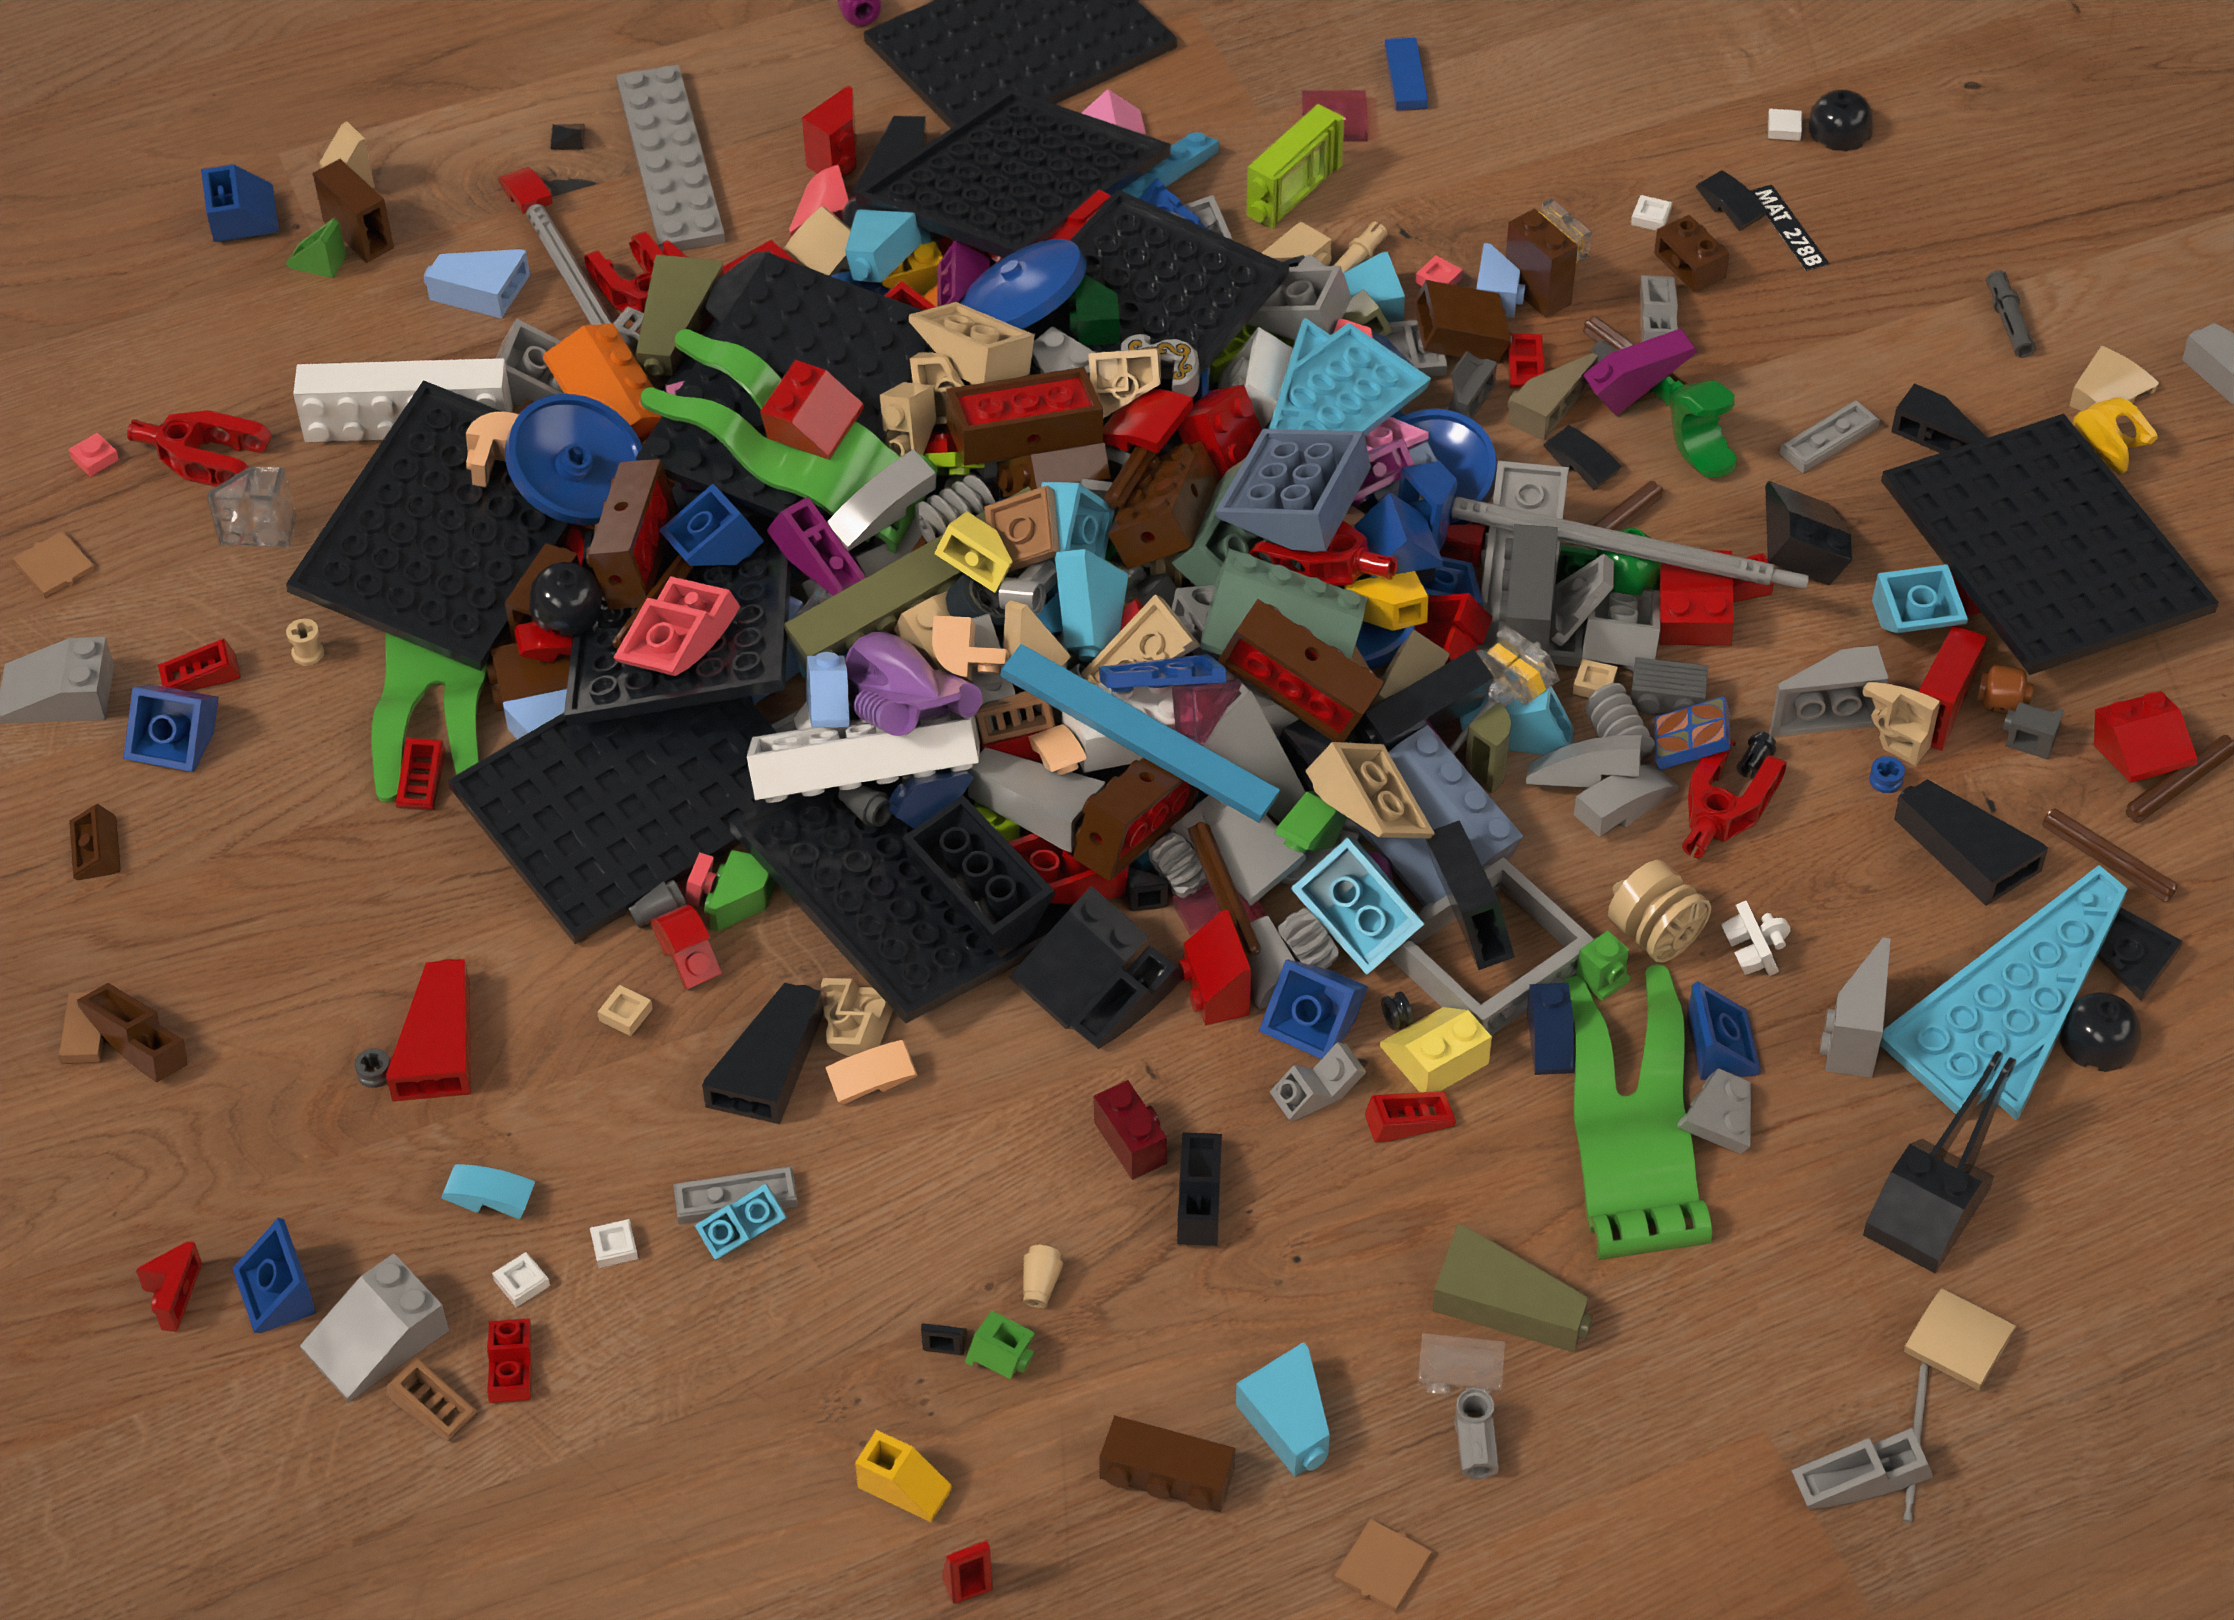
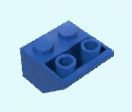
M234 164L201 169L206 213L214 242L280 232L272 183Z

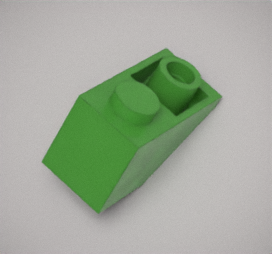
M1307 791L1278 825L1275 834L1286 839L1284 845L1300 853H1305L1306 850L1318 852L1319 849L1334 848L1347 816L1322 801L1315 791Z
M731 850L726 864L722 863L719 866L716 877L717 887L714 893L709 892L704 908L705 914L709 915L711 930L720 931L766 910L776 881L751 854Z

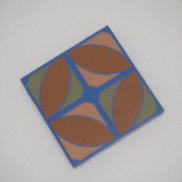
M1725 696L1655 717V760L1660 770L1731 749L1729 705Z

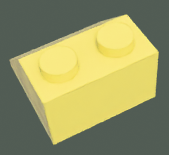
M1442 1007L1381 1041L1380 1047L1419 1092H1438L1489 1064L1492 1036L1469 1010Z

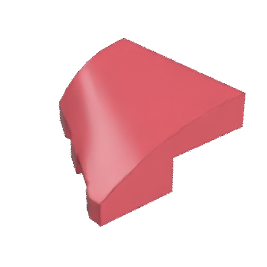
M839 165L819 172L807 184L789 228L791 237L821 206L827 207L840 220L842 219L844 206L849 200Z

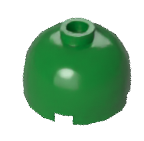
M1627 528L1625 530H1618L1620 532L1651 538L1650 536L1646 535L1643 531L1637 528ZM1596 548V558L1605 554L1614 561L1613 589L1611 591L1621 594L1639 595L1643 594L1644 588L1652 586L1653 591L1659 586L1662 562Z

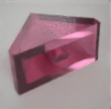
M1226 680L1227 683L1173 686L1172 697L1176 731L1203 746L1242 685L1238 681Z

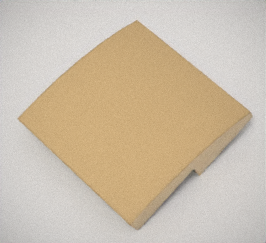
M821 206L798 228L783 250L800 265L833 276L838 274L841 268L850 270L845 248L851 228L827 207Z
M1941 1288L1905 1345L1904 1352L1980 1391L1994 1363L1998 1362L2016 1329V1325Z

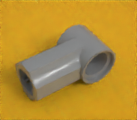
M1051 558L1029 565L1018 578L1007 577L1003 580L999 590V605L1001 609L1005 610V605L1010 600L1027 605L1035 615L1041 613L1045 605L1046 594L1058 582L1056 565L1052 562Z
M1478 1388L1466 1389L1459 1395L1454 1418V1427L1458 1436L1461 1474L1471 1478V1480L1487 1479L1489 1476L1498 1474L1499 1470L1493 1423L1494 1402L1488 1392ZM1471 1410L1477 1411L1481 1413L1483 1416L1480 1418H1471L1467 1416L1465 1412Z

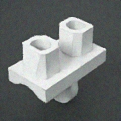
M1747 901L1737 904L1736 907L1739 915L1732 917L1721 925L1731 947L1750 938L1753 942L1752 945L1734 952L1744 974L1747 975L1763 968L1766 969L1769 977L1779 973L1768 945L1773 944L1777 950L1786 946L1784 939L1790 933L1788 922L1783 918H1773L1771 913H1767L1761 917L1763 924L1759 927Z

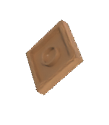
M1048 485L985 506L986 524L997 530L1012 560L1008 572L1056 556V552H1060L1054 489Z

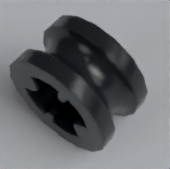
M1402 991L1395 993L1392 999L1389 996L1382 997V1011L1387 1024L1392 1030L1399 1029L1401 1023L1407 1026L1413 1023L1411 1006Z

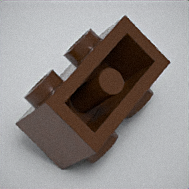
M1690 215L1657 229L1654 254L1693 292L1726 278L1729 252L1724 245L1719 244L1707 232L1703 225H1700Z

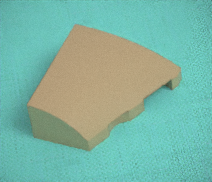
M2101 345L2074 386L2069 406L2084 411L2094 403L2114 397H2121L2134 403L2135 397L2146 391L2150 394L2155 393L2159 382L2130 359Z
M1160 348L1088 353L1090 381L1103 407V418L1161 384Z
M932 352L918 353L910 358L913 383L933 386L936 411L935 424H947L946 389L965 385L945 354Z
M1868 682L1863 688V695L1871 697L1875 710L1872 712L1871 717L1880 731L1879 739L1883 749L1916 766L1931 747L1940 701L1905 687Z
M823 978L821 988L826 993L827 1006H824L823 1009L824 1017L828 1021L826 1038L830 1048L844 1055L853 1056L880 1046L893 1012L888 1003L874 988L859 987L853 979Z

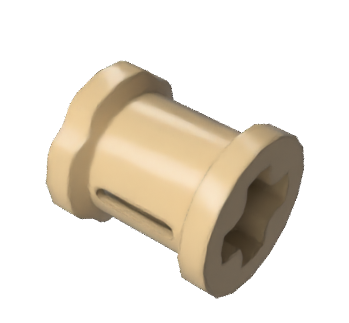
M304 618L289 624L286 629V636L289 642L293 644L291 655L294 662L302 666L317 664L324 656V648L321 642L317 640L319 628L316 622Z

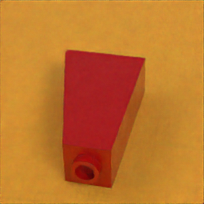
M1952 626L1918 692L1940 701L1931 742L1932 748L1943 751L1982 661L1988 636Z
M444 959L436 962H426L387 1070L386 1079L392 1102L471 1094L470 980L465 959Z

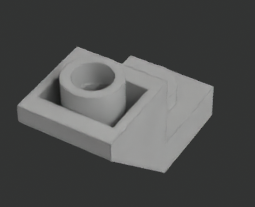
M1337 1042L1313 1069L1293 1065L1270 1090V1094L1288 1120L1295 1121L1341 1100L1363 1077L1366 1071L1348 1045Z

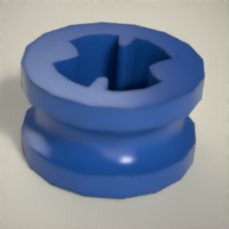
M1891 756L1877 758L1872 764L1869 776L1871 786L1882 793L1898 791L1903 783L1905 767L1901 761Z

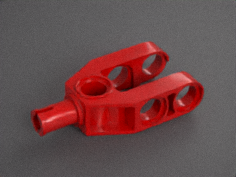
M646 231L633 235L632 241L629 242L635 260L645 272L636 276L633 280L621 279L614 271L611 260H606L599 250L584 255L585 265L590 277L615 309L623 312L629 306L644 313L655 256L665 255Z
M209 410L170 414L160 426L133 419L131 421L132 424H129L127 429L129 441L154 445L157 449L159 460L184 480L231 491H240L244 488L251 472L248 465L235 457L201 450L199 447L204 443L209 444V442L233 447L235 451L243 449L260 453L267 448L272 439L269 429L259 422ZM218 428L223 429V430L226 431L228 434H226V433L220 431ZM249 435L254 436V437L257 438L259 441L254 440V439L251 438ZM196 464L203 466L206 470L199 468ZM227 471L234 473L239 478L230 475Z
M1342 520L1326 551L1308 552L1304 550H1291L1278 544L1261 541L1249 553L1253 557L1263 560L1259 555V552H1262L1271 558L1273 562L1271 564L1284 566L1291 571L1308 577L1318 578L1334 586L1353 585L1357 578L1364 573L1392 580V576H1395L1398 567L1396 557L1369 552L1366 537L1344 520ZM1291 560L1298 561L1300 564H1302L1305 568V571L1297 569L1292 564Z
M1730 739V747L1732 748V745L1736 746V741ZM1731 749L1703 757L1691 775L1688 791L1689 828L1692 830L1682 843L1684 852L1690 856L1697 846L1698 849L1693 858H1701L1704 856L1713 838L1725 842L1756 825L1783 779L1787 761L1768 755L1744 795L1738 797L1725 788L1711 786L1714 780L1719 781L1721 778L1723 766Z

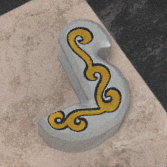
M1143 334L1132 335L1122 342L1121 351L1160 348L1161 379H1173L1172 392L1194 397L1199 387L1198 353L1189 343L1178 339H1166L1150 345V336Z

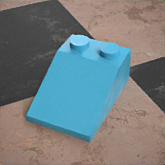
M1353 836L1347 837L1291 887V890L1366 975L1425 924L1380 866Z

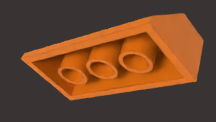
M614 323L584 325L544 353L543 360L564 394L586 396L602 402L619 413L630 424L641 444L649 438L662 416L645 409L641 405L640 396L644 389L654 387Z

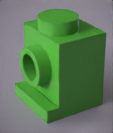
M1607 930L1579 950L1576 976L1583 978L1588 989L1601 1001L1605 1000L1630 982L1631 977L1626 973L1629 949Z
M991 1310L974 1335L965 1363L972 1366L974 1362H977L1008 1379L1012 1378L1016 1370L1024 1374L1035 1354V1351L1029 1349L1035 1332Z

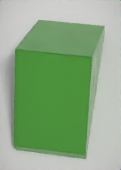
M333 218L299 242L286 265L290 269L333 278L347 257L339 221Z

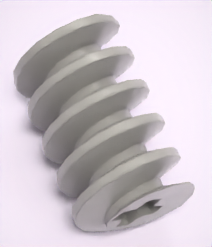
M968 475L963 479V482H955L951 489L945 488L941 490L939 496H930L927 499V503L921 501L916 504L914 510L915 518L921 534L929 543L936 539L935 534L943 535L948 525L966 511L977 516L984 512L983 507L996 502L989 489L979 478L974 475Z
M1607 684L1596 690L1589 697L1585 705V712L1595 730H1597L1599 737L1642 735L1641 761L1651 755L1655 742L1652 737H1649L1650 733L1647 727L1643 726L1644 722L1641 716H1638V711L1632 705V700L1626 694V689L1622 684Z

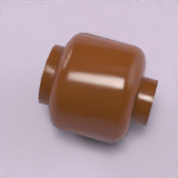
M1996 664L1989 669V672L1983 671L1977 700L1983 701V707L1987 711L2007 714L2009 709L2016 711L2019 702L2030 705L2034 684L2027 683V673L2025 670Z

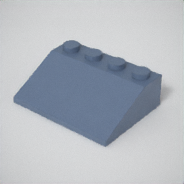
M1262 429L1215 510L1216 518L1291 550L1326 551L1371 468L1364 431Z
M1429 725L1404 739L1388 752L1432 830L1460 820L1482 867L1492 865L1503 857L1507 860L1513 855L1523 835ZM1351 820L1379 854L1387 859L1391 868L1424 907L1429 903H1436L1446 896L1433 865L1425 838L1377 837Z

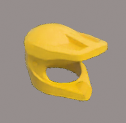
M2114 397L2090 405L2084 411L2079 412L2072 422L2107 467L2119 475L2126 473L2128 469V448L2151 445L2158 438L2156 431L2139 409L2130 401L2121 397ZM2122 415L2131 419L2136 428L2135 438L2128 437L2120 431L2116 423L2117 417Z

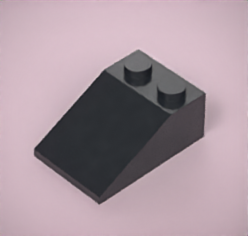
M1768 481L1765 485L1768 563L1794 573L1808 575L1810 579L1830 585L1852 561L1850 532L1829 503Z
M1091 886L1014 970L1009 978L1066 1029L1069 1023L1120 967L1122 968L1148 939V936Z

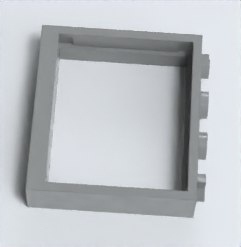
M1504 857L1492 865L1483 867L1494 891L1496 892L1499 889L1504 891L1564 946L1563 949L1480 1005L1417 946L1456 919L1446 895L1436 903L1427 904L1420 911L1418 916L1425 924L1388 956L1441 1007L1469 1010L1491 1036L1527 1011L1530 984L1564 983L1567 978L1576 976L1579 950L1594 940L1592 936Z

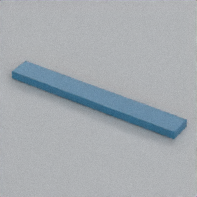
M1020 644L1001 668L1000 677L1260 823L1278 798L1280 789L1023 644Z

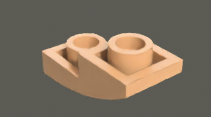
M1064 724L1028 736L1033 751L1040 754L1044 768L1051 772L1056 771L1057 775L1066 774L1078 769V762L1087 759L1080 743Z
M903 1040L863 1051L825 1067L837 1100L842 1105L877 1089L885 1092L918 1076L906 1043Z

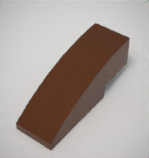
M110 983L77 999L78 1007L100 1034L127 1061L155 1082H159L188 1065L184 1039L160 1026L158 1013Z

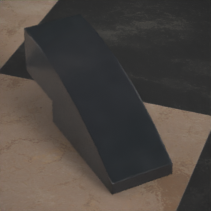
M1149 945L1126 971L1121 967L1069 1023V1026L1099 1049L1123 1034L1156 1007L1181 982L1182 974L1175 964Z
M1182 1132L1177 1244L1217 1246L1222 1134Z

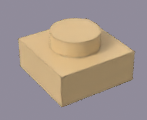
M1582 659L1574 682L1573 694L1589 698L1602 686L1615 683L1618 667Z
M619 985L597 1013L600 1022L632 1036L653 1010L650 999Z

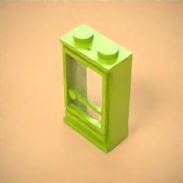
M1317 104L1248 166L1246 216L1274 229L1276 222L1278 223L1327 178V174L1330 175L1333 169L1338 170L1342 167L1343 116Z

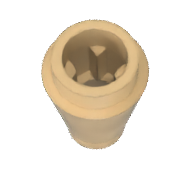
M1033 1245L1029 1248V1253L1024 1255V1305L1035 1309L1047 1307V1302L1063 1267L1059 1250L1046 1245Z

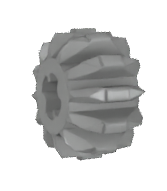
M1172 832L1167 837L1163 836L1156 841L1155 845L1149 849V860L1153 864L1154 869L1160 877L1167 878L1168 888L1177 897L1184 899L1190 894L1193 895L1201 889L1202 885L1208 882L1197 853L1183 836Z
M1302 908L1296 913L1293 912L1279 925L1281 938L1298 962L1327 969L1338 958V948L1310 910Z

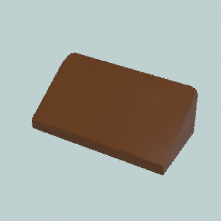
M96 804L71 819L69 824L73 878L83 880L120 872L116 816L101 805Z

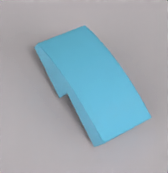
M455 1164L441 1198L475 1213L479 1212L483 1204L520 1220L536 1181L494 1168Z
M765 1183L694 1226L714 1260H717L778 1225L788 1217L769 1185Z

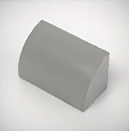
M1268 915L1250 923L1261 947L1258 955L1247 959L1251 968L1250 996L1258 1009L1269 1005L1285 960L1295 961Z

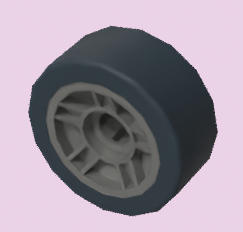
M963 574L948 590L946 604L949 614L954 617L975 618L989 613L998 638L1003 633L1005 624V610L1001 609L999 605V590L994 593L968 575Z

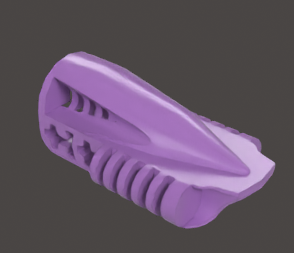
M871 632L859 638L851 646L845 658L848 698L852 708L862 720L891 735L903 736L909 734L915 729L918 720L952 711L965 718L973 717L982 704V694L976 685L947 671L933 669L909 641L888 632Z

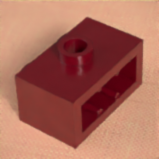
M1129 1080L1093 1096L1094 1123L1132 1180L1167 1164V1137L1160 1128L1158 1115L1152 1106L1146 1107Z

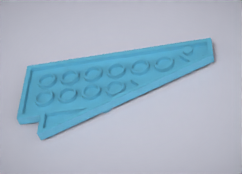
M1304 318L1296 336L1268 429L1364 431V436H1366L1425 391L1431 378L1349 322L1330 335Z
M2098 865L1883 1030L1880 1046L1955 1114L1958 1113L1982 1077L1997 1050L2004 1053L2002 1061L1977 1105L1989 1096L1997 1077L2009 1057L2016 1059L2015 1067L2005 1085L1998 1105L2017 1120L2021 1116L2065 1024L2067 1015L2076 1001L2126 897L2127 888L2103 867Z

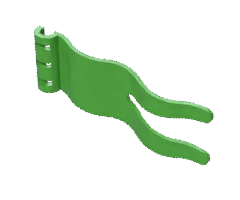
M688 329L680 330L675 335V346L696 361L718 369L732 377L751 395L760 409L763 408L782 380L764 360L742 346L710 339ZM655 388L644 389L640 396L641 405L645 409L672 420L691 423L703 428L721 441L741 465L757 479L773 488L791 492L804 498L809 497L814 504L821 507L831 516L873 477L901 457L889 449L875 434L856 421L831 459L828 460L762 436L739 414L714 401L677 396ZM919 454L933 469L937 477L938 469L936 465L927 457ZM926 495L907 506L906 516L893 523L897 531L888 526L873 535L887 543V551L896 553L915 518V505L921 501L923 502Z
M386 633L385 685L382 696L376 705L372 721L374 781L376 795L381 802L389 803L396 800L408 723L415 706L423 698L428 688L433 685H445L444 711L456 775L479 762L476 716L479 696L487 679L486 664L480 671Z
M1656 964L1649 966L1645 972L1648 1012L1646 1037L1637 1091L1629 1096H1624L1617 1092L1609 1031L1602 1014L1593 1001L1585 980L1578 976L1567 978L1564 983H1569L1576 1048L1574 1126L1581 1159L1586 1217L1590 1232L1596 1233L1598 1260L1710 1244L1712 1240L1711 1219L1705 1201L1699 1200L1691 1133L1678 1128L1679 1120L1686 1115L1683 1101L1685 1036L1682 1007L1675 992L1669 970L1663 965ZM1692 1218L1693 1229L1686 1230L1684 1219ZM1655 1223L1657 1234L1649 1235L1648 1224ZM1619 1229L1621 1240L1613 1241L1611 1230Z

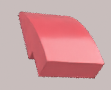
M670 576L657 600L646 599L613 658L616 662L677 676L699 661L712 648L730 625L741 606L730 590Z

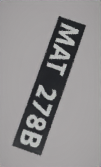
M1772 184L1750 190L1768 210L1765 215L1806 271L1830 264Z

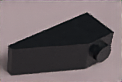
M1915 383L1897 406L1891 431L1896 435L1938 453L1987 438L1946 396Z

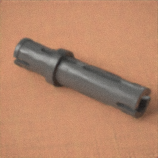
M1996 270L1986 277V283L1993 296L1992 305L1994 310L2000 313L2015 356H2019V358L2028 357L2035 352L2036 345L2031 338L2021 313L2019 296L2017 292L2012 290L2007 273H2003L2002 270Z

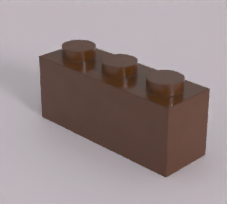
M1115 1415L1099 1457L1100 1479L1106 1480L1109 1484L1119 1488L1132 1487L1143 1490L1159 1499L1169 1497L1187 1502L1190 1506L1199 1510L1213 1509L1221 1512L1235 1470L1234 1447Z

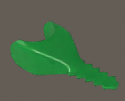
M1669 376L1649 390L1650 393L1655 392L1658 399L1663 398L1666 406H1670L1674 439L1679 452L1688 464L1708 478L1725 476L1735 470L1737 467V457L1727 447V440L1721 435L1722 427L1718 425L1720 419L1718 416L1729 412L1735 406V395L1716 380L1684 385L1679 380L1674 382Z

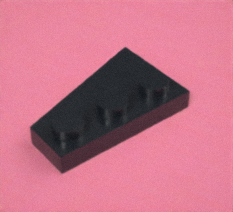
M2120 907L2097 958L2142 1002L2180 950L2182 940Z

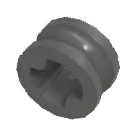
M370 1048L361 1052L356 1057L354 1063L359 1082L368 1088H377L387 1083V1070L390 1065L388 1055L383 1050L377 1048ZM372 1065H380V1069L375 1067L374 1072H367V1067L372 1069Z

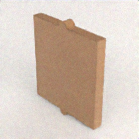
M63 531L41 543H34V547L12 558L13 563L45 598L66 586H73L75 581L95 571L93 563Z
M1370 1519L1335 1573L1334 1580L1360 1593L1361 1599L1367 1600L1369 1598L1396 1613L1432 1556V1550L1407 1538L1404 1531L1396 1532Z

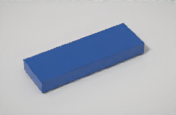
M1416 37L1385 39L1384 48L1395 109H1427L1428 98Z

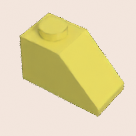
M967 511L948 525L934 553L994 593L999 590L1012 564V560L997 530Z

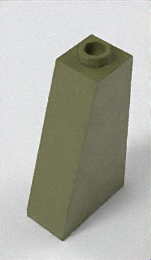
M666 255L655 256L636 350L637 362L645 374L651 376H672L685 356V353L675 346V335L683 329L696 333L700 330L709 314L706 309V303L713 284L724 275L723 261Z
M1457 1224L1434 1289L1432 1311L1570 1352H1575L1579 1337L1587 1339L1593 1315L1586 1314L1587 1296L1470 1228Z

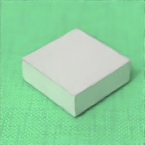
M1769 109L1768 139L1800 141L1802 111Z
M1640 195L1632 215L1631 225L1657 231L1658 228L1666 225L1671 212L1672 202Z
M630 1219L590 1228L598 1268L638 1260Z
M527 1252L492 1273L495 1283L516 1308L550 1287L549 1278Z

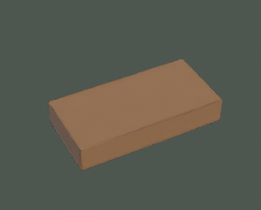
M90 992L68 994L59 1050L61 1063L101 1062L104 1037L92 1025L77 1003V999Z

